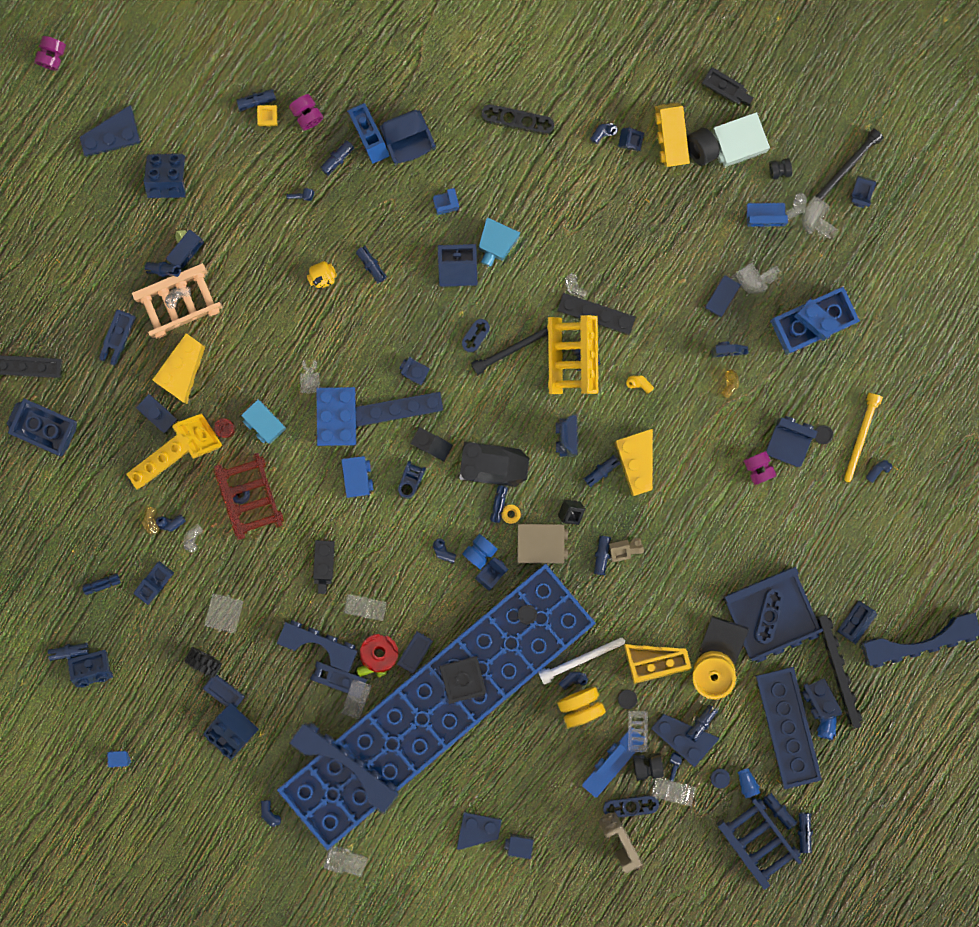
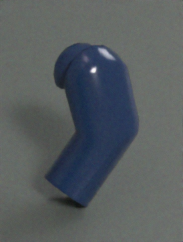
M612 123L600 124L590 140L598 144L603 136L615 135L618 129Z
M882 460L872 467L865 478L873 483L882 470L885 473H889L893 466L891 463H888V460Z
M181 514L173 520L163 516L156 519L158 528L170 532L186 522Z
M436 539L433 543L436 557L454 563L456 554L447 551L443 539Z
M570 672L559 685L564 690L571 684L584 686L588 683V678L582 672Z
M261 800L262 819L269 826L275 827L280 825L281 817L271 812V800Z

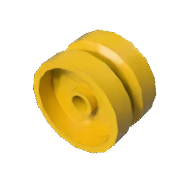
M710 651L698 657L693 668V682L696 690L709 699L724 698L731 693L735 686L736 671L734 663L729 656L722 652Z
M596 686L578 691L557 701L561 712L572 711L563 718L567 728L585 724L606 713L602 702L591 703L599 697Z

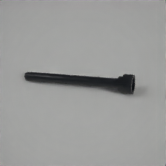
M872 128L869 131L864 144L815 196L816 201H822L867 150L884 139L878 130Z
M545 327L485 360H474L471 362L474 372L477 376L483 374L484 370L487 369L486 367L547 336L548 329Z

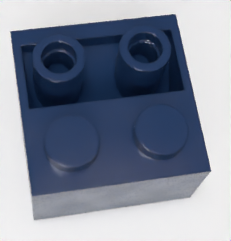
M476 244L438 245L439 287L478 286Z
M230 703L216 717L203 735L224 756L232 760L259 729Z

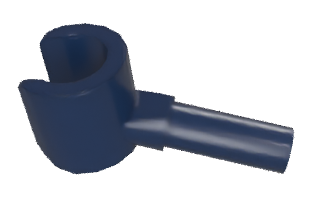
M304 188L303 194H287V199L299 198L311 201L314 191Z
M675 752L669 762L674 764L669 778L671 781H674L676 771L682 762L681 756Z

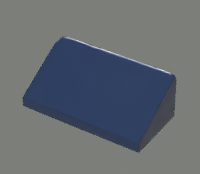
M188 230L167 256V261L173 265H179L180 268L177 269L182 271L203 245L204 241L193 231Z
M858 601L837 632L856 645L877 616L876 611Z

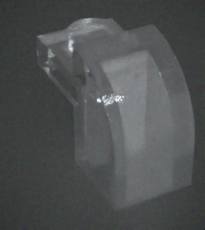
M816 196L809 201L802 213V225L809 234L816 229L821 237L831 239L838 229L822 219L830 206Z
M753 263L736 272L734 277L746 292L759 294L768 289L765 282L769 285L777 280L778 277L776 275L781 271L776 265L760 275Z
M332 846L324 868L341 874L344 871L362 877L368 857L351 852L346 848Z

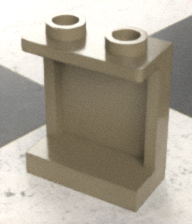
M518 524L517 563H564V559H568V548H564V540H568V529H564V525Z
M616 812L607 813L602 816L598 822L606 838L617 833L624 845V848L615 852L624 873L626 874L640 867L642 863Z

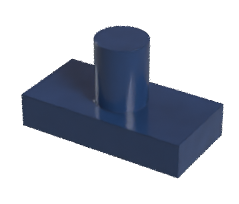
M150 394L136 407L164 434L178 421Z

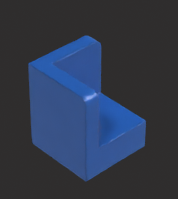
M455 188L448 189L447 193L433 196L437 215L459 210Z

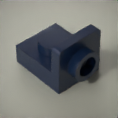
M411 357L408 360L404 359L399 368L402 370V376L420 386L430 371V368Z

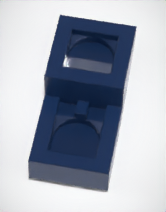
M157 562L133 594L149 605L167 584L174 572L162 562Z

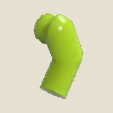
M365 666L357 668V673L360 677L373 673V671L368 670ZM387 671L376 672L377 677L387 674Z

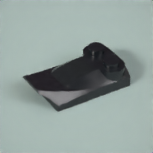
M464 442L459 480L517 487L520 483L527 480L530 458L521 449Z

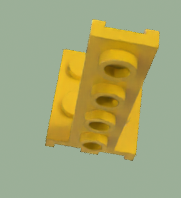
M203 414L174 424L172 427L177 435L127 473L136 490L142 488L189 452L194 459L217 450L222 446Z

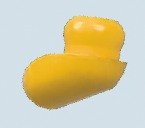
M642 375L630 376L626 381L628 388L641 387L647 394L654 389L650 382Z

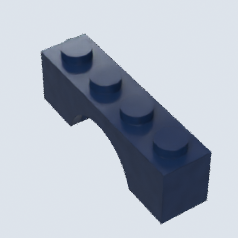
M295 620L285 622L277 642L278 645L296 651L305 643L320 644L327 650L330 656V666L348 673L350 672L358 652L355 649L356 645L346 641L344 644L337 642L338 638L329 634L326 637L319 634V630L309 627L307 630L301 627L302 623Z

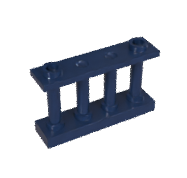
M751 797L750 800L754 804L751 808L730 823L727 822L725 824L723 820H720L716 825L765 890L771 886L767 881L770 879L769 876L792 859L798 864L802 863L798 858L801 854L795 846L790 847L765 813L766 806L760 798L756 800L754 797ZM757 812H760L766 821L742 839H736L733 835L734 829ZM771 827L777 837L754 854L748 855L744 850L747 847L746 845ZM782 843L788 850V853L767 869L760 871L756 866L759 863L758 860Z

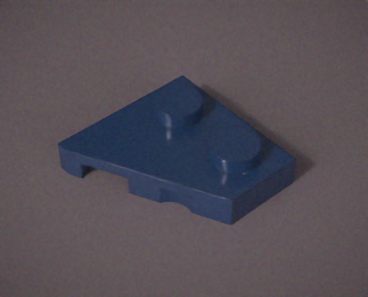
M464 812L457 849L461 850L497 840L502 819Z

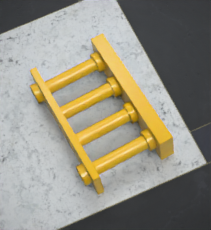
M580 316V322L562 323V318L548 317L549 394H563V388H581V394H598V316ZM581 330V341L562 342V331ZM581 349V361H562V350ZM563 369H581V380L563 381Z

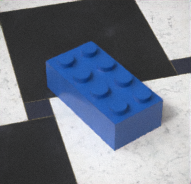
M844 286L813 300L840 323L832 334L859 322V318ZM803 305L770 321L786 355L821 340L794 317Z

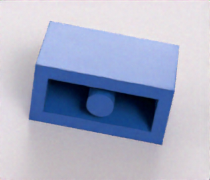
M809 299L794 316L822 341L828 339L840 325L839 322L812 299Z
M365 456L342 459L346 497L371 495L370 491H373V481L368 478V472L371 471L370 460H366Z

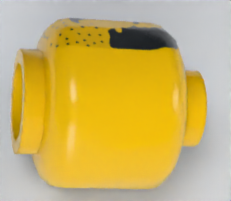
M325 261L309 268V275H307L310 285H315L317 289H323L334 284L337 277L333 265Z

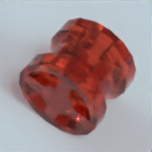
M223 418L215 423L214 430L218 436L230 438L235 433V425L232 421Z

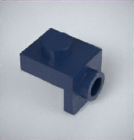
M857 176L850 196L851 202H854L855 206L864 208V206L870 207V200L876 180Z
M493 557L475 579L490 591L507 572L508 568L505 567L501 560Z

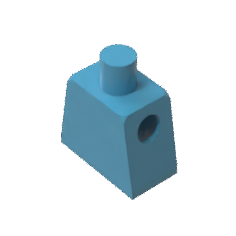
M487 217L479 244V250L485 253L481 263L491 267L495 258L503 261L519 239L520 232Z

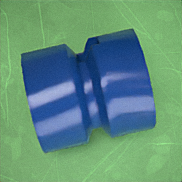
M479 533L473 540V546H468L462 554L481 570L487 563L486 558L492 557L498 549Z

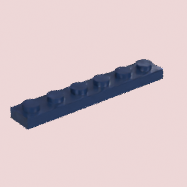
M436 392L356 407V427L444 411L441 394Z

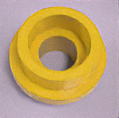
M507 505L503 508L502 519L509 524L516 523L520 519L521 512L517 506ZM508 511H514L515 516L509 518L507 516Z

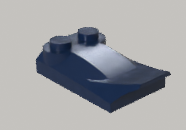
M23 398L21 402L15 404L8 419V434L62 457L74 436L77 421Z
M571 415L568 418H559V422H555V432L559 434V441H556V453H559L560 457H575L578 454L577 415Z

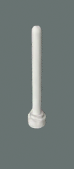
M616 639L552 669L543 668L538 672L545 685L551 682V679H554L553 676L624 645L625 639Z

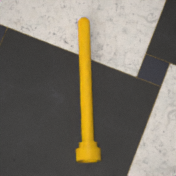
M868 393L867 395L868 407L844 477L846 482L852 480L875 408L881 405L883 397L877 394Z

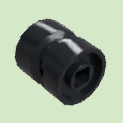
M660 752L651 753L648 757H645L644 754L633 756L636 781L647 780L649 776L653 779L664 777Z

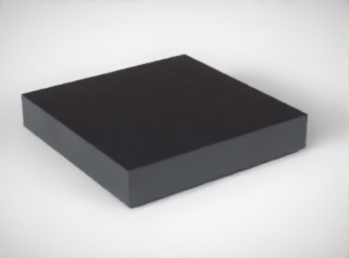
M711 616L699 652H722L729 656L733 663L736 664L749 628Z
M477 656L439 666L449 704L487 694Z

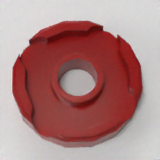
M374 634L362 643L360 659L368 670L385 672L395 665L398 658V647L390 637ZM381 649L384 652V656L377 657L374 651Z

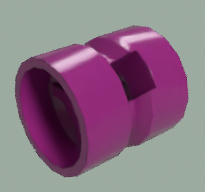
M42 36L39 44L41 51L37 52L34 63L41 67L58 71L61 63L59 57L64 54L66 44L57 39Z
M310 94L299 97L289 105L293 115L298 117L297 122L302 130L311 129L324 118L320 110L314 107L315 102Z
M767 451L744 460L747 470L751 471L750 478L753 485L777 476L774 467L769 465L771 460ZM764 466L765 471L758 474L756 469Z

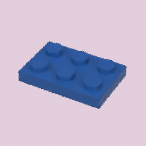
M317 388V446L356 445V388Z

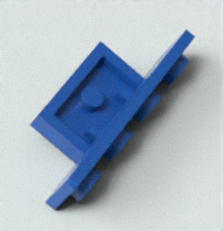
M631 727L617 744L613 743L607 750L608 755L604 759H599L594 766L596 769L584 781L582 786L594 797H598L646 739Z

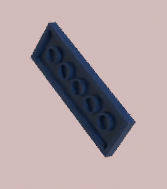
M794 667L756 675L783 788L788 789L821 781L822 777Z

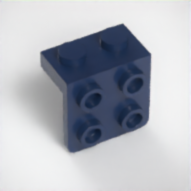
M150 154L147 156L144 176L147 198L186 197L183 180L184 154Z
M788 416L779 418L766 449L767 454L772 458L795 467H801L811 440L816 438L818 431L813 430L814 426L795 423L796 419Z

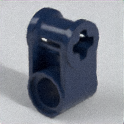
M411 461L407 462L398 487L402 498L411 499L415 495L426 467L420 468L411 464ZM410 485L413 489L412 493L404 495L401 491L402 487Z

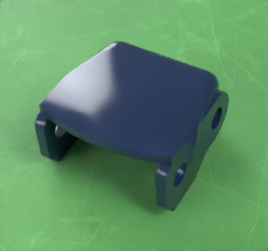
M412 110L387 120L379 126L394 166L398 165V163L419 158L429 151L436 149L430 130L420 110Z

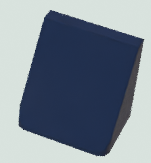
M630 127L622 128L618 147L641 151L644 132Z

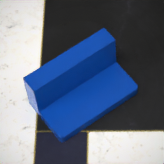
M784 203L747 204V227L786 226L788 223V215H785Z

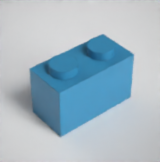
M257 400L241 415L244 418L242 422L250 430L254 428L258 432L256 436L262 443L267 442L271 444L286 429L260 400Z

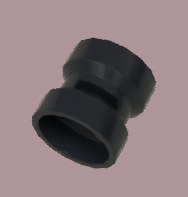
M789 158L782 159L781 163L776 160L769 162L772 180L779 179L782 175L785 178L792 177V166Z

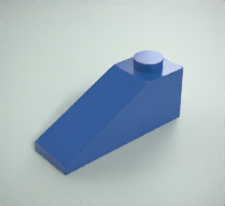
M363 103L348 110L372 164L389 157L386 145L366 104Z

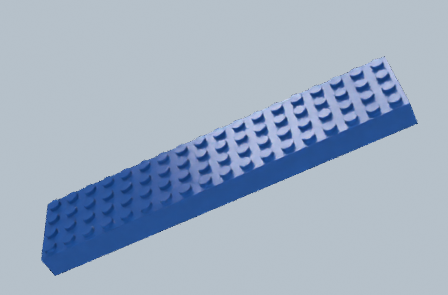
M544 564L336 739L334 744L339 748L343 746L351 752L349 754L354 759L360 758L366 763L365 767L370 771L372 769L376 770L382 775L381 779L386 783L388 781L392 782L398 787V791L596 623L551 569ZM523 605H531L537 611V618L531 624H524L518 618V610ZM477 656L487 694L449 704L439 666ZM317 755L277 790L326 850L330 849L377 809L368 802L362 783L355 773L338 760L322 755Z

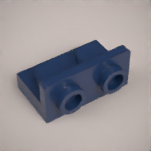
M106 650L68 659L70 680L76 687H87L91 683L105 682L113 678Z
M825 678L810 685H803L804 691H802V695L806 702H810L812 706L810 710L815 720L819 719L820 723H823L842 714Z

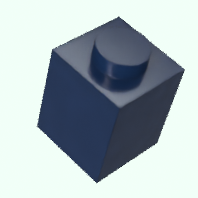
M510 833V838H506L504 850H508V856L531 859L534 838Z

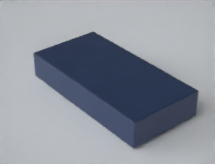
M724 275L705 309L721 318L741 284Z
M416 631L397 665L414 674L433 640Z
M216 674L215 678L211 677L203 687L206 692L226 707L231 703L237 708L245 698V695L218 674Z

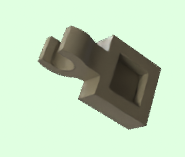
M641 538L633 539L631 543L628 540L609 544L612 562L631 559V554L644 552Z

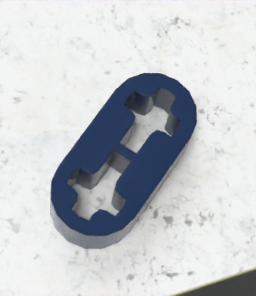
M476 320L463 338L462 347L466 352H475L489 333L490 326L486 320ZM485 324L484 328L486 331H481L479 335H476L478 331L476 325ZM473 337H476L474 341L476 346L468 349L466 340L471 341Z

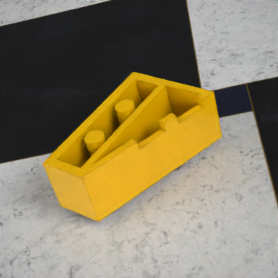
M678 103L655 106V120L659 129L657 136L662 151H660L661 163L664 162L666 167L690 164L683 106Z
M186 333L155 375L153 381L187 404L205 346Z
M624 645L634 684L691 669L686 649Z

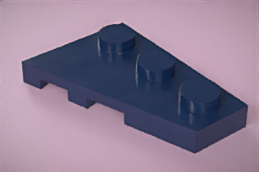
M131 105L80 137L85 157L141 143Z
M662 714L651 727L655 733L693 767L701 761L720 739L707 732H703L695 743L691 741L693 736L690 739L686 736L693 726L665 714Z

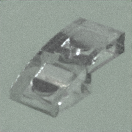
M347 594L343 613L383 621L387 602Z
M353 679L342 714L360 720L372 686Z
M656 778L651 796L692 806L696 787L663 778Z

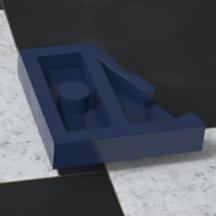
M729 341L719 342L711 350L712 358L749 354L748 346L730 345Z

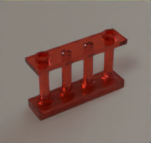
M259 453L253 455L254 461L226 469L222 468L220 464L213 467L237 541L245 539L247 531L271 523H275L276 527L279 528L282 526L281 522H284L282 512L277 511L264 471V467H266L263 456H259ZM255 468L258 469L261 479L236 487L228 486L226 479H229V476ZM261 486L264 487L267 497L240 506L234 504L233 497L236 494ZM270 505L273 515L246 524L240 522L239 516L241 513Z

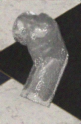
M796 194L793 207L785 212L789 220L805 211L807 198L804 194Z
M568 274L565 278L567 291L574 296L585 299L588 291L578 286L575 274Z
M190 287L173 289L165 297L167 307L173 309L177 306L179 298L191 297Z
M199 524L190 529L184 537L183 546L190 553L197 550L195 538L204 531Z

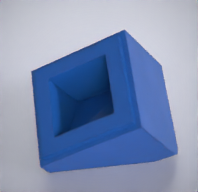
M127 751L107 752L108 767L128 766L131 763Z

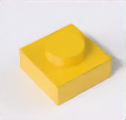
M277 105L257 106L258 126H278Z

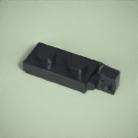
M713 67L710 68L701 84L737 105L742 103L749 107L754 97L746 93L747 89L744 88V85Z
M315 540L313 579L314 584H318V594H327V584H332L335 541Z

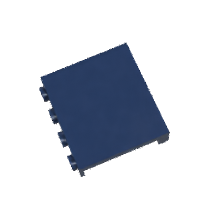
M791 567L723 596L733 622L749 628L743 646L750 661H756V663L767 659L766 656L771 653L773 655L784 652L785 647L791 645V648L801 645L802 640L806 638L813 640L820 636V632H823L799 580V573L796 567ZM778 589L783 593L784 600L775 634L770 643L762 644L755 639V631L764 597L767 591ZM774 593V595H770L769 597L772 599V604H767L766 607L774 608L776 610L777 607H773L774 601H778L779 598L776 597V593ZM767 611L764 614V619L767 622H771L774 619V614L771 611ZM762 623L761 626H765L764 632H760V636H762V640H764L765 638L769 637V635L766 634V630L768 627L771 628L772 625H765Z

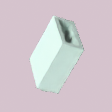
M757 112L714 127L712 130L720 149L718 160L720 163L723 162L724 167L766 153L770 149Z

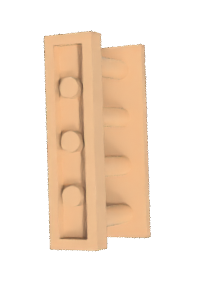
M203 263L181 272L178 277L171 276L132 293L135 301L144 303L154 330L148 332L151 337H156V339L167 335V331L205 315H216L223 308L220 302L215 304L204 280L205 274H208V271ZM191 280L197 281L207 305L206 308L196 311L186 287L187 282ZM175 287L180 290L189 315L180 319L169 296V290ZM156 295L162 297L172 321L161 326L151 302L152 297Z

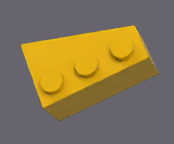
M653 429L615 441L614 443L632 496L652 490Z

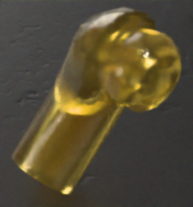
M727 370L725 373L727 387L721 394L727 399L739 387L738 375L734 370Z
M147 506L142 519V525L148 534L154 535L159 531V527L153 519L157 509Z

